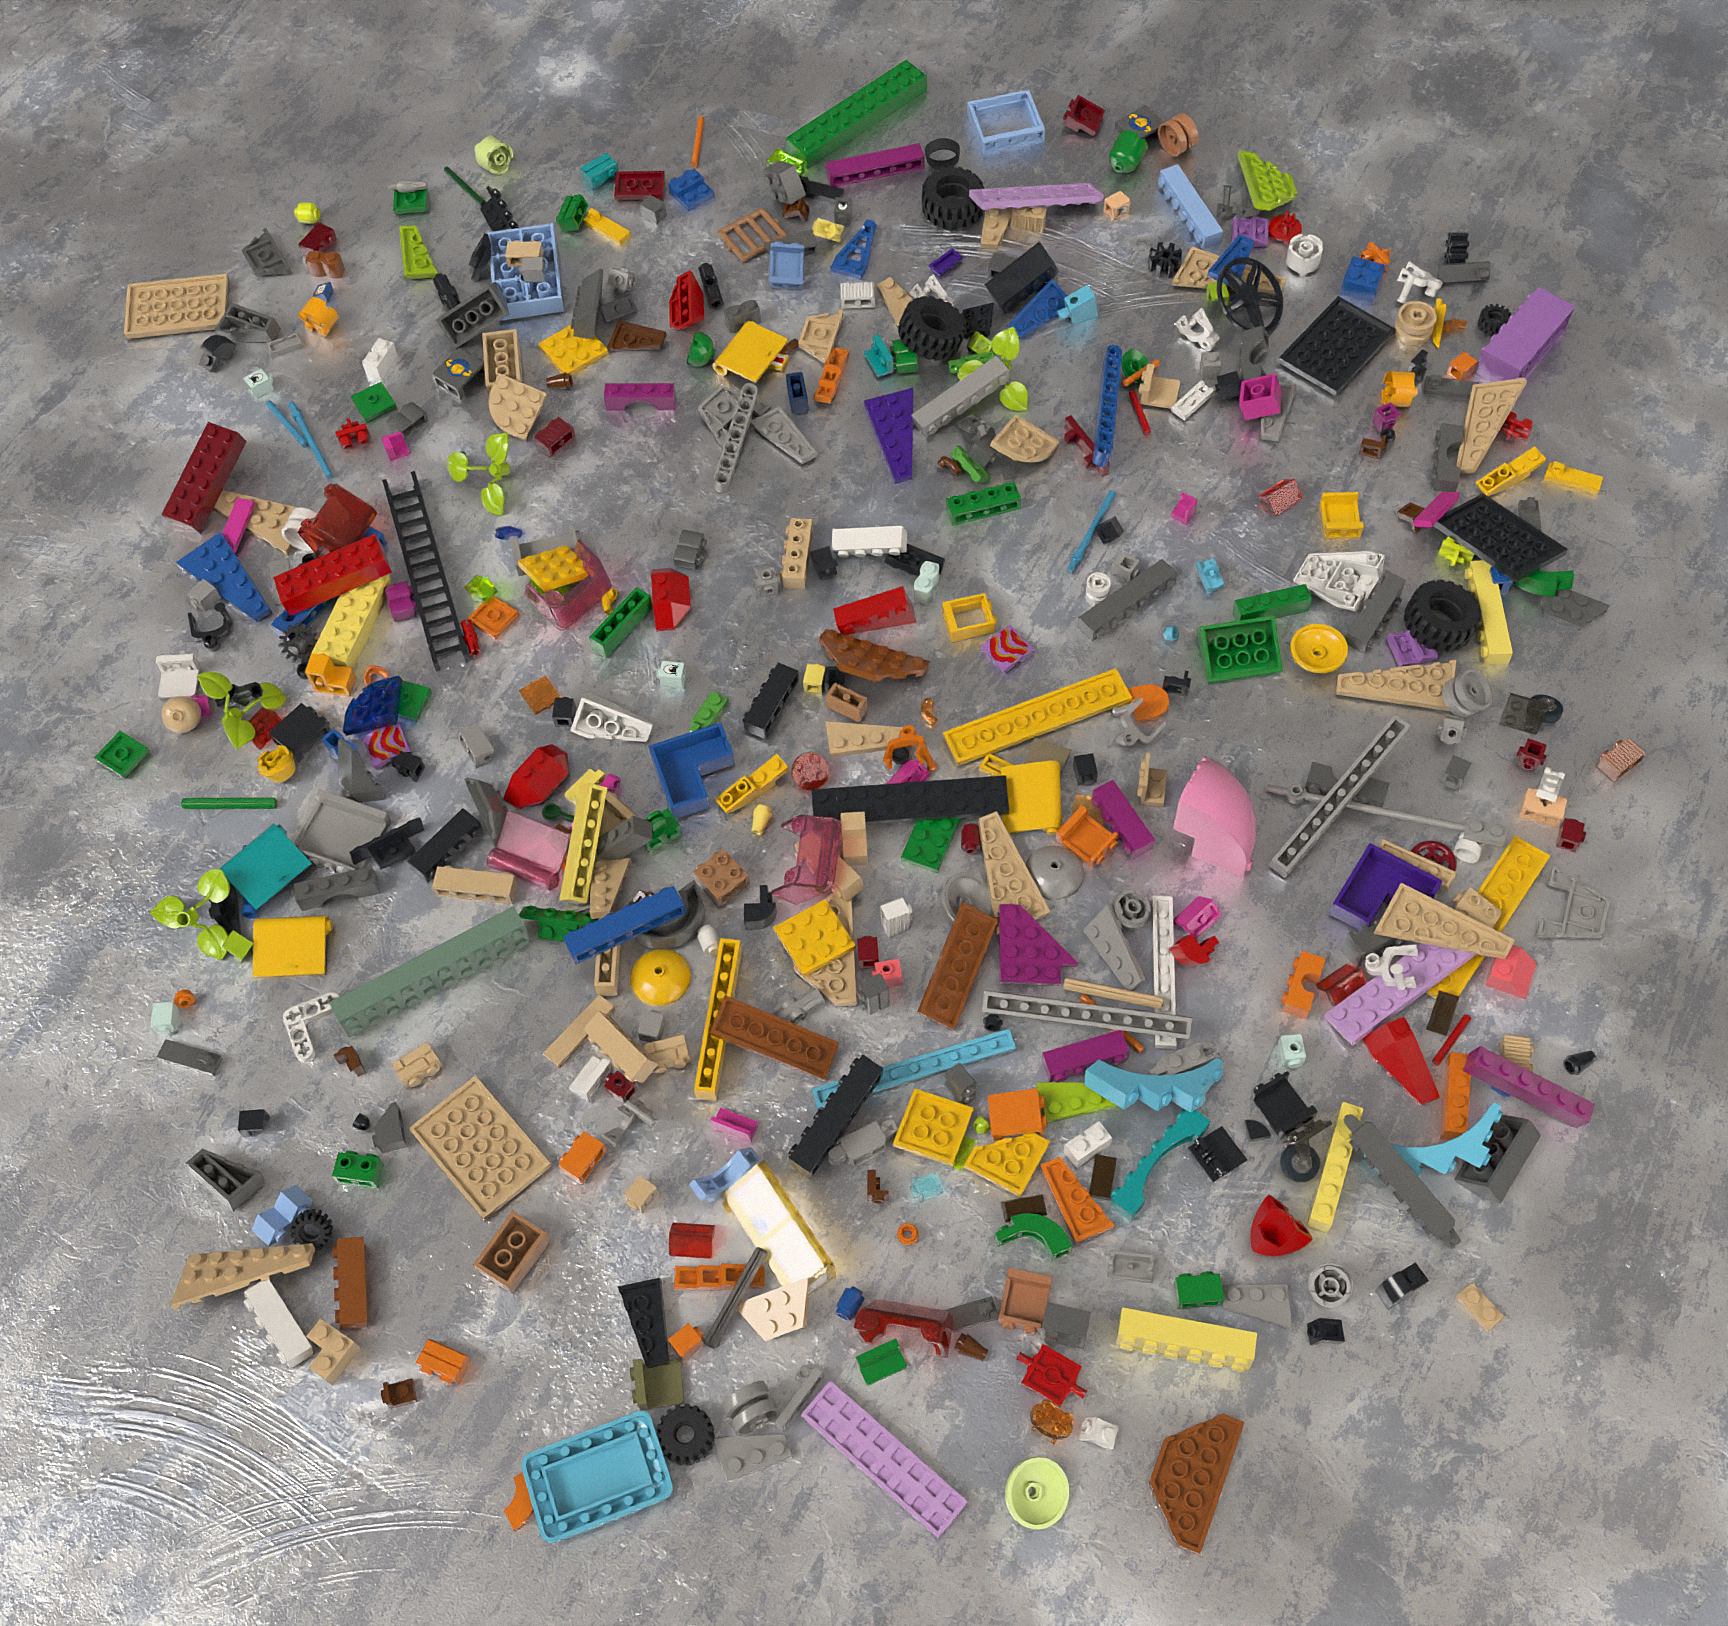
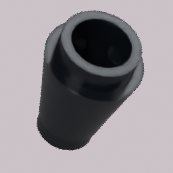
M1589 1050L1568 1055L1563 1065L1570 1075H1579L1596 1062L1597 1059L1594 1052Z

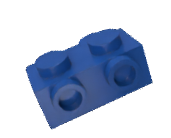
M695 168L691 171L686 170L679 178L674 177L668 183L669 193L688 212L715 196L714 191L704 182V177Z

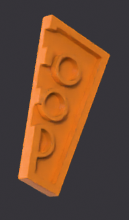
M1061 1157L1040 1164L1043 1175L1075 1244L1115 1228L1114 1223L1107 1218L1102 1208L1095 1203L1085 1187L1083 1188Z

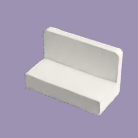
M592 1056L569 1086V1089L589 1102L607 1075L613 1070L611 1062L604 1057L600 1060Z

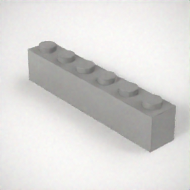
M995 356L913 413L911 416L914 425L925 438L936 433L939 428L949 424L952 419L963 414L972 405H976L985 396L992 394L1001 385L1006 384L1010 380L1009 369Z

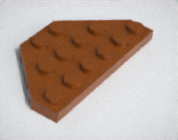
M825 629L819 637V645L825 647L826 654L832 661L837 662V668L840 671L874 682L882 681L885 677H891L892 680L906 678V675L914 674L916 677L923 676L929 668L930 661L922 657H915L903 651L889 649L887 646L873 644L868 640H860L851 635L837 633L835 630Z
M1222 1413L1208 1421L1201 1422L1164 1439L1149 1485L1178 1547L1197 1555L1201 1554L1244 1425L1243 1421Z

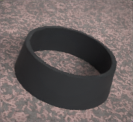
M939 138L929 142L925 147L928 165L938 170L944 167L946 169L949 166H955L960 156L959 144L948 138ZM938 150H950L956 154L948 160H935L929 157Z

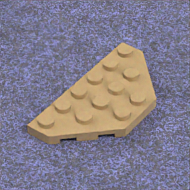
M831 893L826 898V901L854 942L852 898L845 902L841 897L837 898ZM854 950L803 978L811 986L818 989L835 1006L857 1005ZM794 963V971L803 978L802 974L800 973V971Z

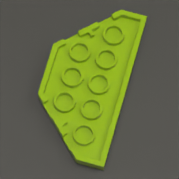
M1239 151L1238 159L1254 208L1258 210H1272L1296 198L1298 192L1292 175L1287 172L1282 174L1277 166L1269 161L1263 162L1256 153Z

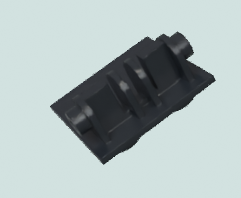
M993 302L963 309L962 315L967 325L966 335L972 334L975 331L980 332L986 338L990 335L992 316L994 314Z
M1223 1126L1204 1138L1198 1137L1194 1140V1144L1188 1147V1150L1212 1182L1217 1181L1247 1161V1158Z

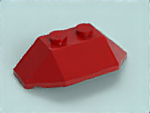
M691 270L677 277V284L669 300V318L672 329L681 331L704 320V294Z
M672 568L652 569V600L656 632L675 630L691 609L689 576Z
M554 744L536 748L511 776L503 797L504 801L518 810L544 802L569 774L567 753Z

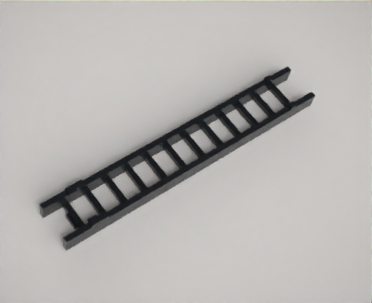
M412 471L414 490L392 496L387 479L382 480L433 665L436 671H440L437 657L462 650L466 663L470 662V658L415 471ZM417 495L419 503L399 509L395 508V501ZM419 509L422 510L423 517L399 523L397 515ZM421 523L426 524V531L403 537L401 529ZM429 536L431 544L407 551L405 543ZM433 550L435 558L411 565L410 556ZM437 564L439 572L415 579L414 570ZM441 578L442 587L419 593L417 585ZM445 592L447 601L423 607L421 599ZM446 607L450 608L451 615L427 622L425 613ZM451 621L454 622L455 630L431 636L429 628ZM458 636L460 644L435 651L433 642Z

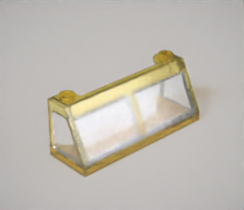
M765 1160L756 1164L722 1194L724 1199L722 1205L728 1214L732 1212L736 1216L755 1247H760L767 1251L764 1261L781 1287L810 1277L811 1284L808 1285L807 1295L809 1296L836 1278L835 1265Z

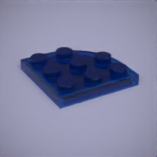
M399 675L385 678L362 689L363 693L356 700L353 698L347 707L343 733L349 736L396 725L398 723L402 678Z

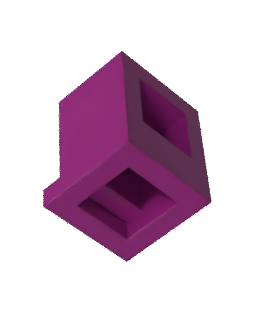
M1390 402L1375 410L1372 423L1379 432H1382L1384 429L1393 428L1401 414Z

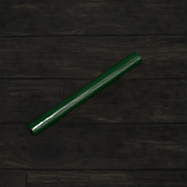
M448 166L444 168V172L479 205L483 206L486 203Z

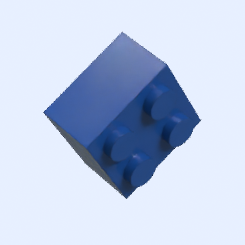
M1353 256L1343 279L1340 294L1373 303L1386 265Z

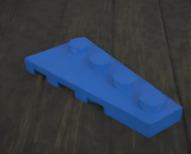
M1053 279L1049 280L1012 319L1007 327H1014L1020 338L1058 315L1057 311L1065 308L1064 298L1068 295Z

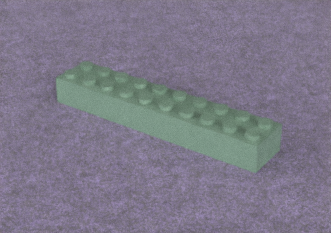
M513 906L329 1003L348 1037L357 1036L370 1026L380 1024L387 1017L397 1015L406 1007L416 1005L423 998L431 997L442 988L452 986L461 978L471 976L478 969L486 968L497 959L507 957L514 950L524 948L531 940L524 923Z

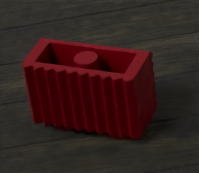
M318 222L298 245L301 253L306 256L309 251L326 253L327 249L335 244L337 238L333 228Z
M557 417V419L550 421L547 427L538 431L534 436L536 447L551 457L576 435L574 427L562 418Z

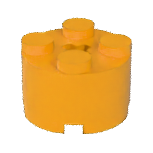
M311 297L297 316L305 323L304 327L308 331L313 332L315 330L322 337H326L339 319V315L334 308L331 307L329 309L326 307L327 303L322 299Z
M1386 372L1383 383L1386 384L1385 389L1381 391L1383 405L1391 402L1394 407L1409 408L1411 406L1412 398L1417 395V387L1414 386V372Z

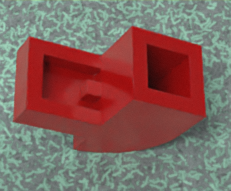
M1189 934L1173 944L1169 951L1181 965L1196 967L1210 961L1208 955L1215 951L1213 947L1219 941L1215 936H1212L1199 944L1193 934Z

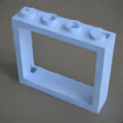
M1029 90L967 102V116L982 154L1044 142L1045 129ZM1023 106L1026 107L1033 127L987 137L983 136L976 116Z

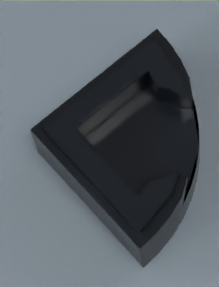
M1256 1120L1244 1121L1249 1142L1271 1138L1269 1130L1262 1123Z

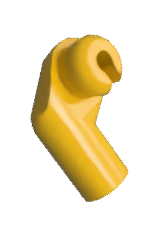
M615 588L607 591L601 599L604 614L606 615L613 612L612 604L619 594Z

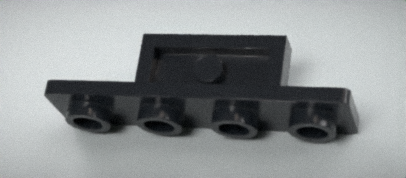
M487 186L486 189L491 198L480 210L490 229L495 232L505 224L508 230L519 228L518 224L512 219V213L507 210L506 202L501 199L502 195L499 190Z
M908 543L905 553H900V555L885 553L888 555L885 556L884 563L892 568L906 571L907 574L915 576L920 573V568L925 561L939 564V575L942 574L945 563L944 558Z
M421 818L409 820L406 824L391 829L388 833L375 837L364 845L355 847L349 852L352 863L356 865L372 857L380 870L416 853L414 846L408 838L424 830Z
M229 883L230 891L225 900L215 903L209 899L211 903L209 915L211 919H214L226 930L228 936L233 930L241 935L236 888Z

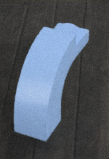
M751 1147L740 1149L721 1169L711 1175L693 1179L689 1186L701 1201L708 1200L709 1203H713L729 1195L744 1184L760 1168L763 1161Z

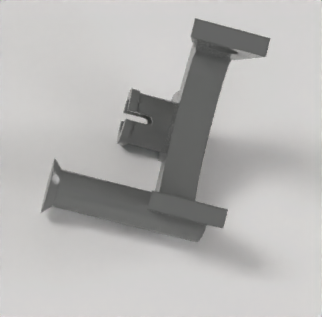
M1223 185V204L1217 203L1216 217L1231 213L1237 214L1236 219L1259 215L1260 210L1254 208L1252 199H1249L1248 207L1240 205L1229 206L1232 186Z

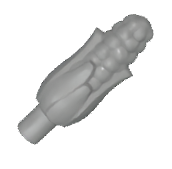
M414 179L398 180L396 183L389 184L388 186L389 190H398L399 193L424 190L428 187V183L426 181H414Z

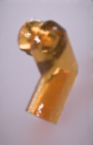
M1455 318L1446 320L1443 323V331L1450 332L1452 327L1465 329L1467 321Z
M925 698L921 703L920 715L933 726L938 721L932 714L934 701L931 698Z

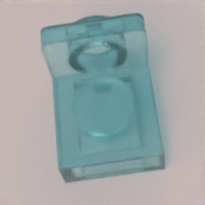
M935 1172L916 1179V1177L911 1178V1186H909L911 1194L914 1198L917 1197L920 1203L943 1194L942 1186Z

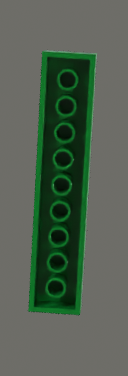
M904 60L787 136V153L806 169L811 168L926 92L927 75L909 61Z

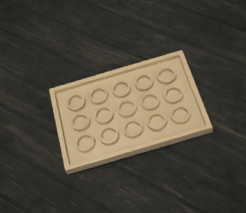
M217 274L128 284L124 324L125 338L131 339L215 330L228 307V275Z
M476 1076L472 1077L408 1128L484 1221L552 1167L548 1159Z

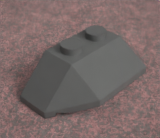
M467 777L464 779L495 848H498L510 825L508 816H511L506 805L502 806L501 801H504L499 790L495 791L492 784Z

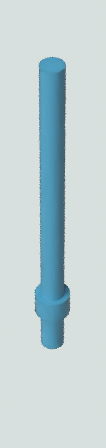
M289 402L288 406L294 421L298 423L326 478L331 479L333 474L310 433L301 410H298L295 402Z
M1110 490L1077 551L1072 554L1071 562L1066 569L1067 573L1072 574L1076 566L1081 563L1083 553L1096 531L1095 529L1099 526L1116 495L1115 491Z

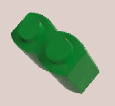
M892 340L893 346H890V354L892 357L894 356L893 370L897 369V374L918 372L916 353L910 352L909 348L904 346L903 340Z

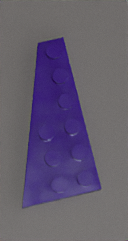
M913 388L864 400L865 409L894 483L898 484L912 480L913 419L911 415L913 414Z

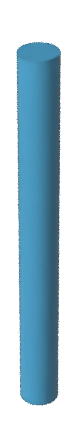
M267 401L266 406L300 445L306 447L308 442L272 401Z

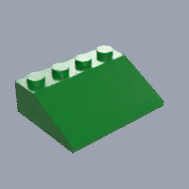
M1275 616L1196 628L1199 649L1208 682L1283 672Z

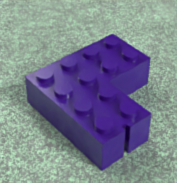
M1369 843L1333 902L1329 914L1362 931L1360 929L1362 926L1367 925L1369 927L1383 903L1390 904L1401 883L1434 899L1443 881Z

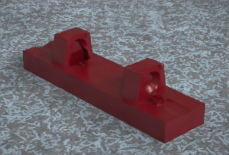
M1072 415L1066 417L1064 429L1067 433L1064 434V441L1067 445L1074 442L1086 456L1084 457L1083 465L1087 469L1094 466L1102 477L1108 475L1109 461L1103 467L1093 463V441Z

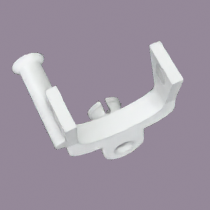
M1409 261L1406 269L1402 268L1397 280L1406 282L1397 301L1406 303L1405 300L1412 284L1421 287L1428 286L1425 294L1435 297L1437 290L1441 288L1443 282L1432 277L1429 272L1422 270ZM1408 267H1412L1414 271H1409ZM1402 274L1408 275V278H1403Z
M934 274L925 282L926 286L923 290L916 284L909 292L914 298H920L921 296H926L932 289L938 294L936 299H944L943 301L951 303L952 306L955 304L951 297H947V292L942 288Z
M1200 308L1189 322L1185 315H1183L1174 323L1180 329L1181 334H1185L1191 342H1198L1206 351H1210L1215 346V343L1219 341V336L1213 332L1214 329L1203 308ZM1198 322L1204 328V331L1195 333L1191 328Z
M1417 945L1387 947L1383 957H1379L1375 953H1370L1366 956L1365 965L1368 974L1382 976L1386 986H1397L1398 990H1404L1405 987L1416 988L1415 976L1403 977V966L1401 964H1394L1390 968V963L1394 955L1418 957ZM1389 968L1391 972L1394 974L1395 978H1392L1390 976Z

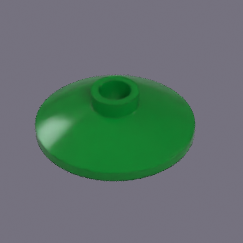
M1135 349L1126 351L1121 359L1122 370L1127 378L1149 364L1145 355ZM1139 378L1138 380H1136V381H1134V382H1135V383H1142V382H1144V381H1141V378Z

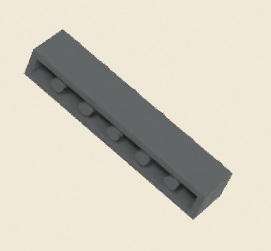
M1163 559L1159 560L1079 616L1078 628L1092 642L1097 638L1103 637L1108 630L1116 628L1122 620L1130 618L1139 608L1142 609L1149 601L1157 599L1163 591L1171 589L1176 583L1177 572Z

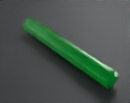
M274 797L182 798L181 806L183 809H275L277 800Z

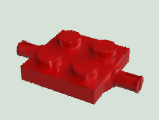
M1042 1344L1040 1350L1033 1358L1020 1351L1016 1360L1028 1366L1021 1385L1059 1407L1062 1406L1065 1398L1071 1392L1084 1399L1088 1390L1076 1384L1077 1376L1082 1369L1081 1365Z

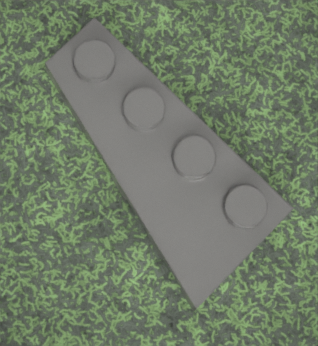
M1279 382L1282 388L1280 413L1261 417V439L1279 442L1296 391V384Z
M780 406L750 421L752 428L801 464L817 457L816 450Z
M1107 904L1083 931L1124 988L1135 991L1145 981V977L1136 957L1132 956L1130 952V944L1128 939L1124 938L1120 929L1122 926L1119 919L1116 920L1112 904Z

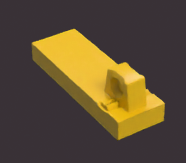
M593 208L587 211L588 215L583 219L586 226L619 246L631 237L629 230Z
M1554 461L1553 463L1549 462L1544 480L1597 495L1603 477L1566 467L1564 463Z

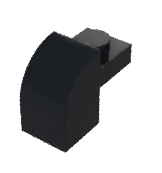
M210 336L200 347L204 352L199 365L209 372L215 373L220 359H231L237 344L225 336Z
M829 546L809 552L819 579L838 574L836 570L838 563L836 559H833Z
M760 885V903L744 904L745 930L764 929L775 920L777 915L776 902H773V894L769 892L768 885Z
M1415 1262L1386 1279L1378 1286L1375 1293L1389 1310L1404 1301L1409 1294L1427 1284L1429 1280Z

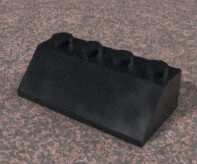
M1038 242L984 285L994 302L1006 314L1012 311L1020 302L1026 300L1034 291L1040 289L1048 280L1054 278L1059 273V270L1042 244Z

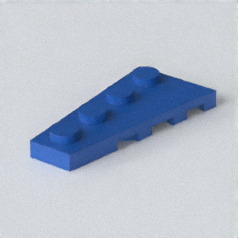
M1239 234L1208 270L1207 276L1218 280L1221 270L1227 263L1240 257L1249 258L1254 240ZM1237 264L1230 269L1241 278L1246 264ZM1224 277L1222 283L1229 285L1228 281Z

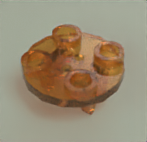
M1043 1400L1041 1404H1036L1032 1407L1029 1415L1033 1424L1032 1431L1035 1432L1037 1429L1043 1435L1052 1438L1051 1443L1054 1445L1057 1440L1066 1439L1071 1435L1073 1430L1072 1423L1074 1421L1071 1414L1055 1407L1049 1400Z

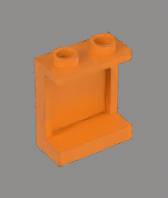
M1081 805L1056 832V841L1071 850L1079 859L1093 868L1096 864H1101L1106 857L1105 854L1109 850H1114L1117 846L1118 833L1114 832L1112 834L1087 815L1088 809Z
M1038 1088L987 1095L991 1134L994 1141L1002 1140L1003 1136L1039 1132L1040 1135H1045L1044 1128L1048 1127L1046 1115H1042L1045 1100L1044 1095L1039 1094Z

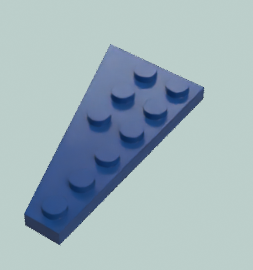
M221 532L176 562L200 581L202 579L206 580L216 588L220 596L224 597L256 622L272 612Z

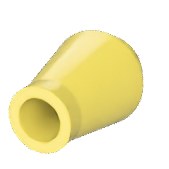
M757 805L753 813L751 832L758 835L763 834L766 825L772 817V809L770 807Z

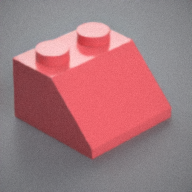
M1512 945L1505 959L1493 957L1485 985L1526 999L1537 963L1521 947Z

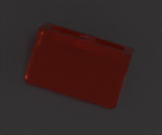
M1284 479L1258 495L1260 503H1268L1273 515H1278L1301 500L1302 495L1295 479Z
M1345 964L1318 982L1316 987L1326 992L1331 1006L1335 1007L1367 983L1361 969Z
M673 1222L669 1231V1255L710 1259L712 1257L715 1225Z

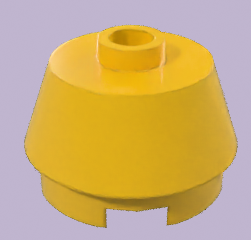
M278 745V749L271 752L269 750L264 751L257 759L259 762L257 766L259 774L273 783L287 780L296 770L293 753L283 745Z

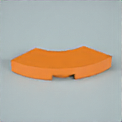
M523 1472L514 1477L516 1485L515 1496L510 1505L504 1509L514 1531L520 1529L534 1512Z

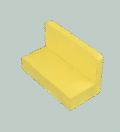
M589 769L565 792V797L577 805L580 785L591 783L600 786L606 778L605 773L600 769L596 772Z

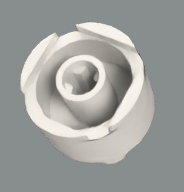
M1303 234L1296 235L1290 241L1286 264L1302 276L1315 271L1319 267L1322 257V241L1311 234L1308 236H1303Z

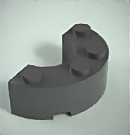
M695 880L678 891L686 914L635 937L638 942L653 949H672L685 944L697 934L703 923L705 911L701 891Z

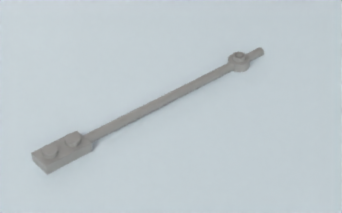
M1268 784L1266 791L1284 795L1292 804H1301L1305 800L1320 803L1325 797L1324 795L1306 792V788L1301 784H1292L1288 788ZM1350 801L1345 807L1464 832L1463 839L1504 847L1508 826L1467 818L1466 824L1353 801Z

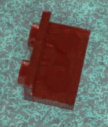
M261 707L248 721L255 729V736L250 742L259 750L271 739L268 732L282 721L275 711Z

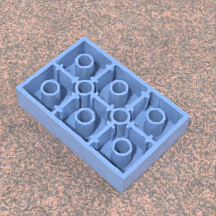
M553 223L488 232L491 243L490 268L492 283L496 282L501 289L509 310V315L501 320L564 312L557 240ZM515 240L530 242L534 240L542 243L545 265L544 282H524L523 276H520L519 267H508L505 257L507 242H514Z

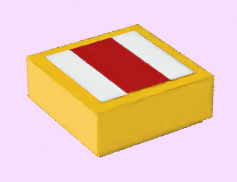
M779 353L768 368L783 372L789 360L788 355Z

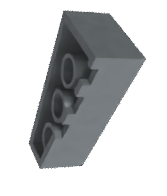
M1385 570L1381 583H1377L1370 599H1367L1361 613L1357 615L1346 634L1345 640L1348 646L1362 653L1368 647L1371 648L1376 640L1374 637L1376 634H1381L1385 627L1384 622L1390 621L1394 613L1392 610L1394 608L1397 609L1402 602L1400 596L1406 581L1405 579Z

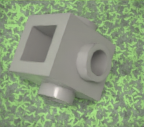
M611 268L607 285L616 287V291L625 293V290H632L634 287L635 274L631 273L629 268Z
M774 567L756 570L757 578H754L755 589H759L761 598L778 595V585L781 584L779 574H775Z
M1443 714L1442 722L1438 723L1436 734H1439L1438 736L1442 743L1447 745L1460 744L1461 738H1464L1466 733L1463 717Z

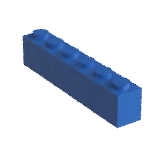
M666 887L661 889L659 893L646 896L633 905H626L618 912L609 913L596 922H589L579 930L570 931L566 936H563V939L575 965L678 918L686 914V911L675 887Z

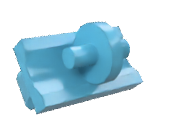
M1214 558L1203 562H1196L1197 570L1207 593L1217 592L1219 588L1224 587L1219 567Z

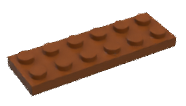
M965 902L960 904L918 1008V1014L951 1031L955 1030L998 922L997 919Z
M726 995L722 1000L709 1033L712 1036L823 1082L826 1080L839 1045L837 1041Z

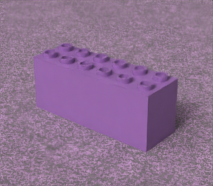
M1538 287L1535 292H1531L1528 295L1525 303L1522 302L1517 312L1512 313L1508 323H1504L1501 326L1499 333L1492 336L1489 345H1484L1480 352L1482 356L1476 365L1478 366L1476 374L1490 382L1526 378L1566 331L1575 306Z

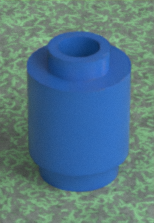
M853 1286L850 1289L845 1288L836 1305L837 1310L835 1314L847 1321H851L852 1317L855 1318L865 1299L862 1296L863 1292Z

